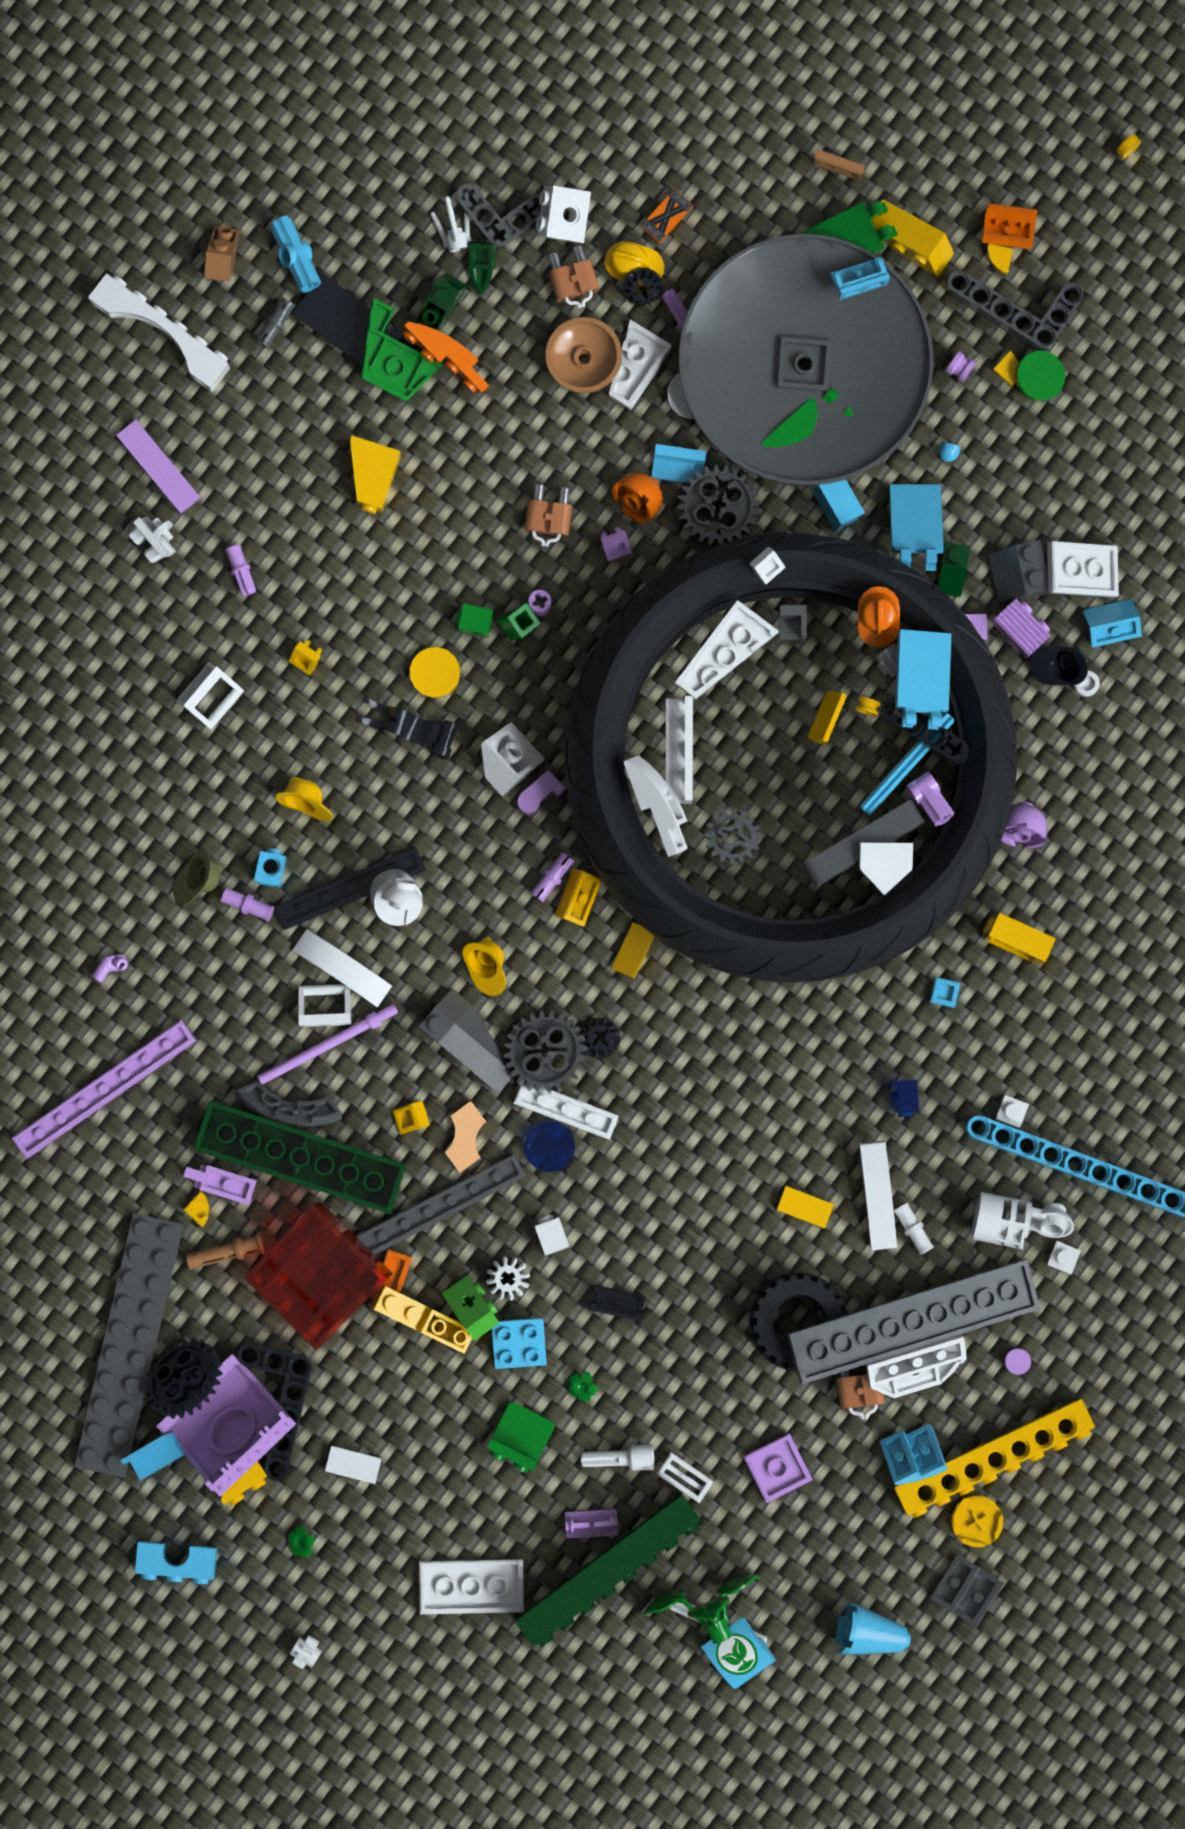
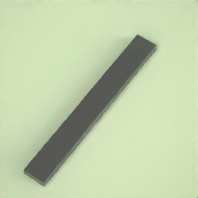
M512 1154L331 1248L341 1270L345 1271L525 1178L526 1175L515 1154Z

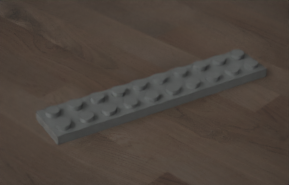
M136 1213L132 1215L74 1467L126 1478L129 1463L123 1465L120 1460L132 1453L145 1397L144 1391L147 1388L144 1382L149 1380L146 1373L151 1371L150 1364L153 1362L184 1224Z
M1021 1259L786 1334L799 1383L805 1384L1039 1310L1040 1305L1028 1260Z

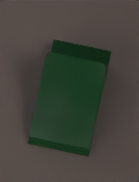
M945 542L937 586L946 595L961 597L968 569L967 563L971 548L969 546Z

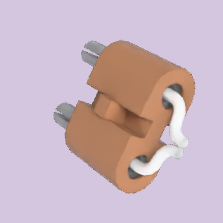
M577 246L573 248L577 263H573V265L568 267L567 265L561 267L558 254L551 253L549 258L553 270L549 271V276L557 302L565 301L569 305H577L578 308L585 307V302L592 298L593 293L599 291L591 260H585L582 246H578V249ZM580 295L581 297L588 295V297L582 300L581 304L577 301H569Z
M536 484L534 500L528 501L524 531L532 533L533 538L541 542V546L548 547L549 543L558 541L560 537L569 536L572 506L568 505L569 488H561L559 503H547V501H542L544 485H540L539 492V484ZM536 534H550V536L557 537L548 539L545 543L544 539Z
M846 1370L845 1373L844 1371L840 1372L841 1378H836L840 1409H849L851 1414L860 1416L861 1420L868 1419L869 1414L877 1410L878 1404L885 1403L884 1394L869 1387L867 1374L850 1376L849 1370ZM874 1405L873 1409L868 1410L865 1415L852 1409Z

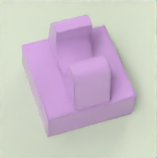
M619 527L615 528L616 533L607 536L606 532L601 534V542L608 562L632 553L625 530L622 531Z

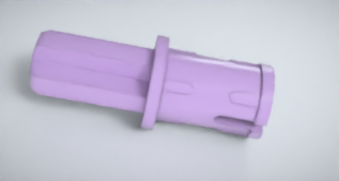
M241 545L227 548L225 551L233 569L231 574L235 575L241 594L248 596L255 593L256 589L249 572L251 567L246 564Z

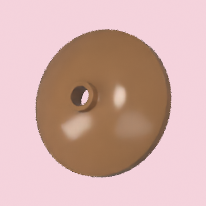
M579 317L568 320L552 333L547 343L546 364L551 376L560 386L572 392L592 393L603 389L616 377L621 366L622 350L618 337L608 325L597 319ZM585 355L589 360L586 363H582L579 361V357Z

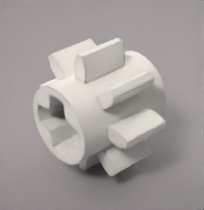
M308 1636L306 1641L299 1637L290 1652V1655L295 1657L293 1664L302 1670L305 1665L312 1668L322 1650L317 1648L319 1641L311 1636Z

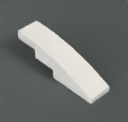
M886 1142L859 1143L871 1250L897 1248Z

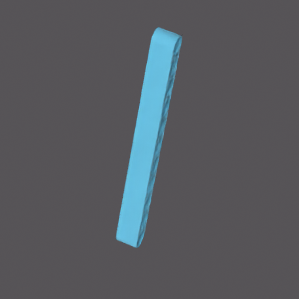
M983 1116L972 1117L965 1125L966 1134L976 1141L1185 1219V1192ZM976 1120L984 1125V1132L981 1135H976L971 1130V1124ZM998 1130L1007 1132V1143L1000 1144L996 1141L995 1135ZM1022 1139H1028L1032 1142L1031 1152L1024 1153L1021 1151L1019 1145ZM1047 1148H1052L1056 1151L1057 1157L1054 1162H1048L1044 1158V1151ZM1071 1157H1076L1080 1160L1081 1167L1078 1171H1072L1068 1167V1161ZM1096 1166L1102 1167L1105 1171V1176L1101 1181L1096 1180L1092 1175V1170ZM1120 1175L1126 1176L1129 1180V1186L1125 1190L1117 1186L1116 1181ZM1144 1184H1148L1153 1188V1195L1149 1199L1141 1195V1188ZM1169 1193L1177 1197V1204L1173 1208L1168 1207L1165 1203V1197Z

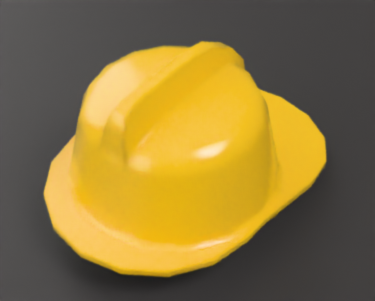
M626 241L615 243L610 247L605 255L604 262L607 272L612 277L624 281L626 275L637 268L652 269L662 278L665 267L663 259L658 252L651 248ZM639 280V286L648 287L644 286V284L641 283V280Z
M292 777L285 791L275 795L276 801L285 807L298 810L321 821L327 822L333 819L332 813L322 805V792L314 782Z
M485 937L477 943L467 944L463 948L462 955L475 986L486 995L496 996L501 994L506 986L505 974L502 969L505 958L503 950L496 943L492 942L489 937Z

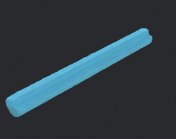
M944 712L942 714V727L947 730L954 723V719ZM934 732L930 734L928 741L935 744L942 734ZM917 742L860 806L866 814L871 815L930 749Z

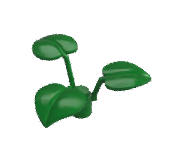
M746 1575L728 1580L716 1590L720 1597L711 1599L707 1603L700 1604L694 1608L683 1597L685 1595L683 1590L671 1591L655 1599L643 1614L646 1616L648 1613L661 1612L674 1606L676 1603H683L689 1609L688 1617L696 1618L702 1625L703 1630L708 1631L713 1644H718L732 1636L726 1622L729 1620L726 1613V1604L729 1602L728 1595L742 1590L755 1579L760 1580L759 1575Z

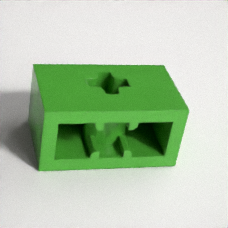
M468 1276L441 1293L474 1341L499 1324L494 1315L498 1312L490 1299L484 1301L482 1296L486 1293L477 1281L473 1284Z

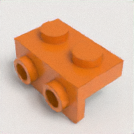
M987 204L982 243L1032 249L1037 210L1001 204Z

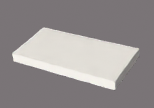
M523 1559L419 1561L420 1614L524 1612Z

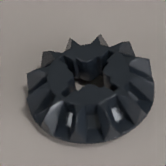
M637 268L628 273L624 278L622 284L623 294L630 304H637L639 307L646 304L650 306L653 301L659 300V295L663 291L662 280L658 273L652 269ZM639 280H641L644 286H648L645 295L641 290H638Z
M593 1018L586 1022L580 1031V1035H584L586 1039L580 1044L587 1046L588 1050L585 1053L593 1058L609 1057L619 1047V1029L615 1023L607 1018ZM591 1030L598 1033L608 1030L605 1036L608 1046L601 1042L592 1046L595 1036Z

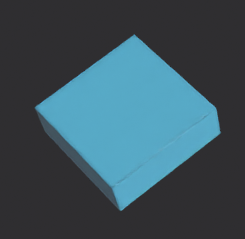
M935 977L929 1003L955 1008L960 983Z

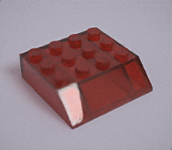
M319 1201L294 1224L243 1278L317 1351L393 1273Z

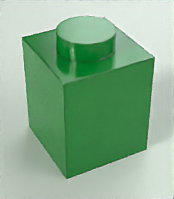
M527 603L514 606L496 620L510 641L523 638L541 624Z
M463 604L462 610H457L454 624L459 625L458 631L460 633L489 638L494 610Z

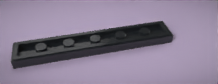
M417 848L409 849L274 906L284 931L369 896L373 880L384 871L399 869L407 872L411 877L425 872L426 869Z

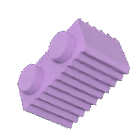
M1015 599L994 618L992 623L1024 658L1028 659L1051 637L1048 633L1050 628L1043 620L1039 619L1037 621L1031 615L1033 611L1025 601L1019 602Z

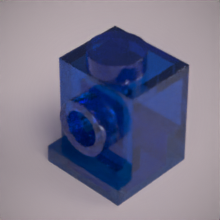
M917 1080L889 1082L890 1088L895 1087V1092H891L892 1108L896 1107L898 1118L913 1117V1112L919 1111Z

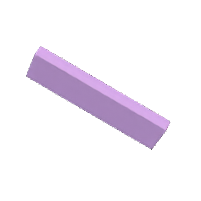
M134 420L116 435L180 514L201 499L137 420Z

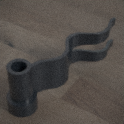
M364 697L363 702L386 716L396 719L397 722L376 721L357 716V722L373 729L394 733L412 743L430 747L429 753L431 755L449 760L452 751L450 747L458 728L456 723L444 720L443 725L416 717L403 709L385 706Z

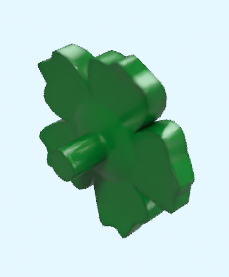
M584 1371L582 1375L579 1373L572 1374L569 1378L571 1383L569 1393L573 1397L578 1395V1399L584 1402L590 1401L591 1396H594L599 1388L598 1384L591 1383L593 1378L590 1372Z
M297 1526L296 1530L288 1534L287 1540L289 1543H292L289 1545L292 1554L310 1557L312 1554L310 1547L314 1546L316 1539L312 1534L307 1535L308 1530L304 1526Z

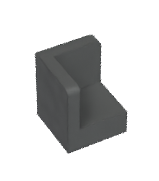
M780 605L779 639L806 640V605Z

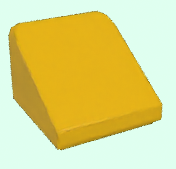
M422 1101L392 1110L400 1135L430 1125Z

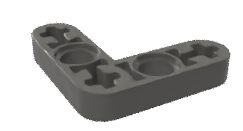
M464 184L460 186L456 194V201L487 242L496 243L497 249L507 246L533 226L541 212L539 209L535 210L531 215L534 217L533 220H531L527 212L534 207L535 200L539 203L541 193L532 195L502 219L474 185ZM463 191L467 193L472 191L474 193L472 196L474 203L477 204L478 201H481L482 204L477 205L471 212L469 209L473 205L468 199L462 200ZM479 210H487L491 218L488 222L482 223L477 220L476 213ZM516 214H520L526 219V224L521 228L515 227L512 224V217ZM494 221L498 223L494 225L496 231L498 233L502 231L505 233L503 236V242H501V240L499 239L496 241L493 240L495 233L491 228L488 232L485 230V228L490 227Z

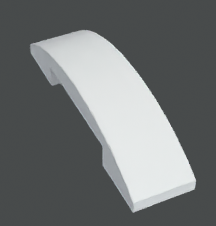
M307 929L292 950L376 1007L380 1005L392 987L372 971Z

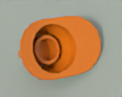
M877 586L865 591L859 599L858 631L862 640L868 645L878 648L888 646L898 636L900 606L898 598L893 591L886 587Z

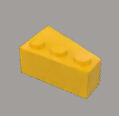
M883 199L881 203L885 202L888 212L873 219L877 231L890 224V226H895L898 233L897 236L884 241V243L938 278L954 255L946 234Z

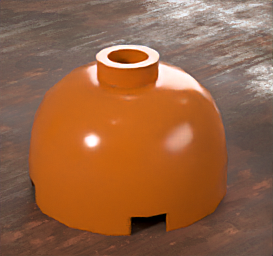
M641 472L629 473L612 487L613 499L616 503L620 500L621 504L625 507L621 511L637 523L649 522L661 508L663 496L660 484L653 476Z

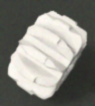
M503 1257V1267L497 1261L493 1262V1265L498 1269L497 1272L488 1269L487 1273L494 1275L495 1279H488L486 1283H496L497 1286L492 1288L490 1292L494 1294L500 1288L502 1291L499 1294V1299L502 1300L506 1291L511 1301L514 1300L513 1290L519 1296L523 1295V1292L518 1288L519 1285L524 1288L529 1287L528 1283L521 1282V1278H528L530 1274L524 1273L520 1275L519 1272L526 1265L523 1263L516 1269L517 1258H513L511 1266H508L507 1257ZM504 1272L508 1274L514 1273L515 1278L513 1280H515V1283L510 1286L508 1283L502 1284L501 1279L504 1278L501 1275Z

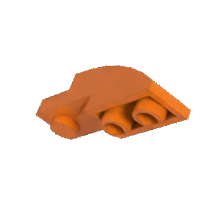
M407 322L401 326L405 331L402 333L403 336L412 345L416 343L422 349L420 354L429 363L433 361L435 364H438L445 359L447 361L445 366L453 374L456 375L458 373L464 379L462 383L471 393L476 392L480 394L489 387L484 379L472 368L479 360L459 342L438 330L421 324Z

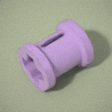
M536 590L531 593L528 603L532 612L538 616H544L549 613L551 597L546 591ZM536 598H540L541 601L546 600L544 608H540L539 605L534 606Z

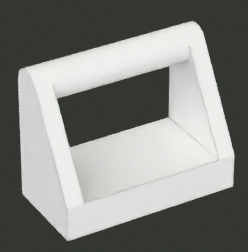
M208 662L176 701L212 730L244 690L217 666ZM221 678L233 689L206 719L195 709V706L217 680Z
M344 984L299 986L300 1027L352 1025L351 990ZM345 994V1013L305 1015V996Z

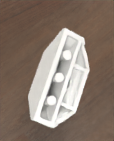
M960 1334L866 1364L869 1387L892 1398H897L942 1384L956 1370L958 1365L967 1359L964 1336Z

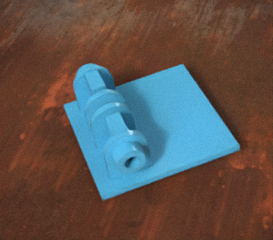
M543 1318L499 1321V1324L492 1328L495 1369L547 1365Z

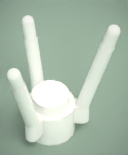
M467 192L464 193V201L469 200V193ZM446 196L445 202L451 224V230L447 231L448 236L435 212H431L430 215L443 240L444 248H449V252L466 250L469 248L468 243L472 242L470 237V219L464 212V232L462 228H457L450 197Z

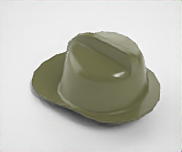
M205 850L196 851L175 880L173 886L174 900L178 904L186 905L192 902L199 893L214 890L223 871V865L211 859Z

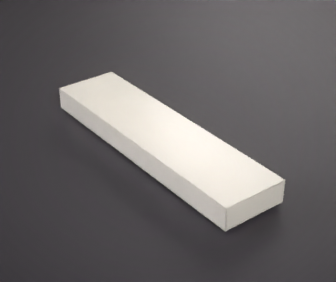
M527 1082L519 1087L513 1104L610 1140L619 1117L618 1115L555 1091L548 1094L546 1088H543L541 1094L536 1092V1086L531 1091H528L526 1089Z

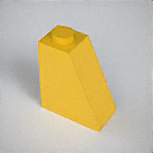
M351 436L350 444L357 503L359 506H362L361 510L364 512L375 514L378 511L382 513L401 458V453L399 450Z

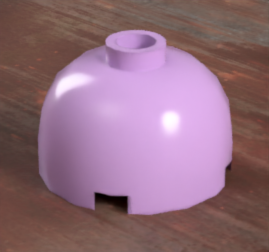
M1019 802L1012 805L1008 824L1001 842L1016 847L1015 841L1025 843L1024 848H1036L1044 845L1048 832L1044 814L1029 802Z

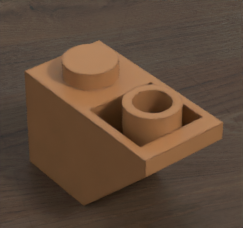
M214 226L206 251L204 278L230 282L234 269L240 229H233L229 226Z

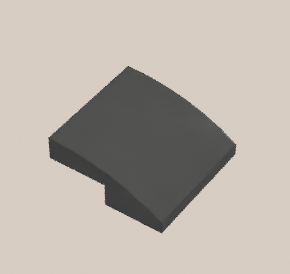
M957 1554L932 1594L931 1599L975 1627H978L1004 1583Z

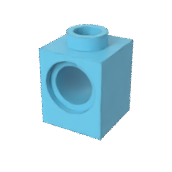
M267 848V852L260 851L254 878L255 883L281 888L287 861L286 856L282 855L281 850ZM268 861L278 863V869L273 874H268L264 871V866Z

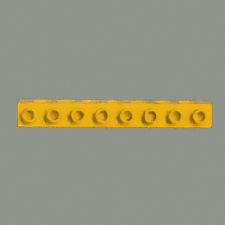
M1077 1399L946 1461L948 1470L923 1480L895 1485L893 1489L907 1516L912 1514L913 1518H916L928 1512L926 1507L936 1503L937 1507L951 1501L949 1497L958 1492L960 1496L975 1490L973 1485L981 1481L985 1485L998 1479L996 1474L1006 1470L1007 1474L1021 1468L1020 1463L1029 1459L1032 1463L1043 1458V1452L1051 1448L1055 1452L1068 1446L1066 1441L1074 1437L1078 1441L1091 1435L1090 1430L1095 1428L1083 1400ZM1063 1419H1068L1071 1422V1430L1066 1434L1061 1433L1058 1428L1059 1422ZM1039 1430H1045L1048 1434V1440L1043 1445H1039L1035 1441V1435ZM1016 1441L1023 1442L1025 1446V1451L1020 1456H1015L1012 1452V1445ZM993 1452H998L1002 1458L1001 1463L996 1467H992L988 1462V1457ZM970 1463H975L978 1467V1474L973 1478H968L965 1474V1467ZM951 1474L955 1479V1484L950 1489H945L941 1484L943 1476ZM923 1485H928L932 1491L930 1498L927 1500H921L918 1496V1490Z

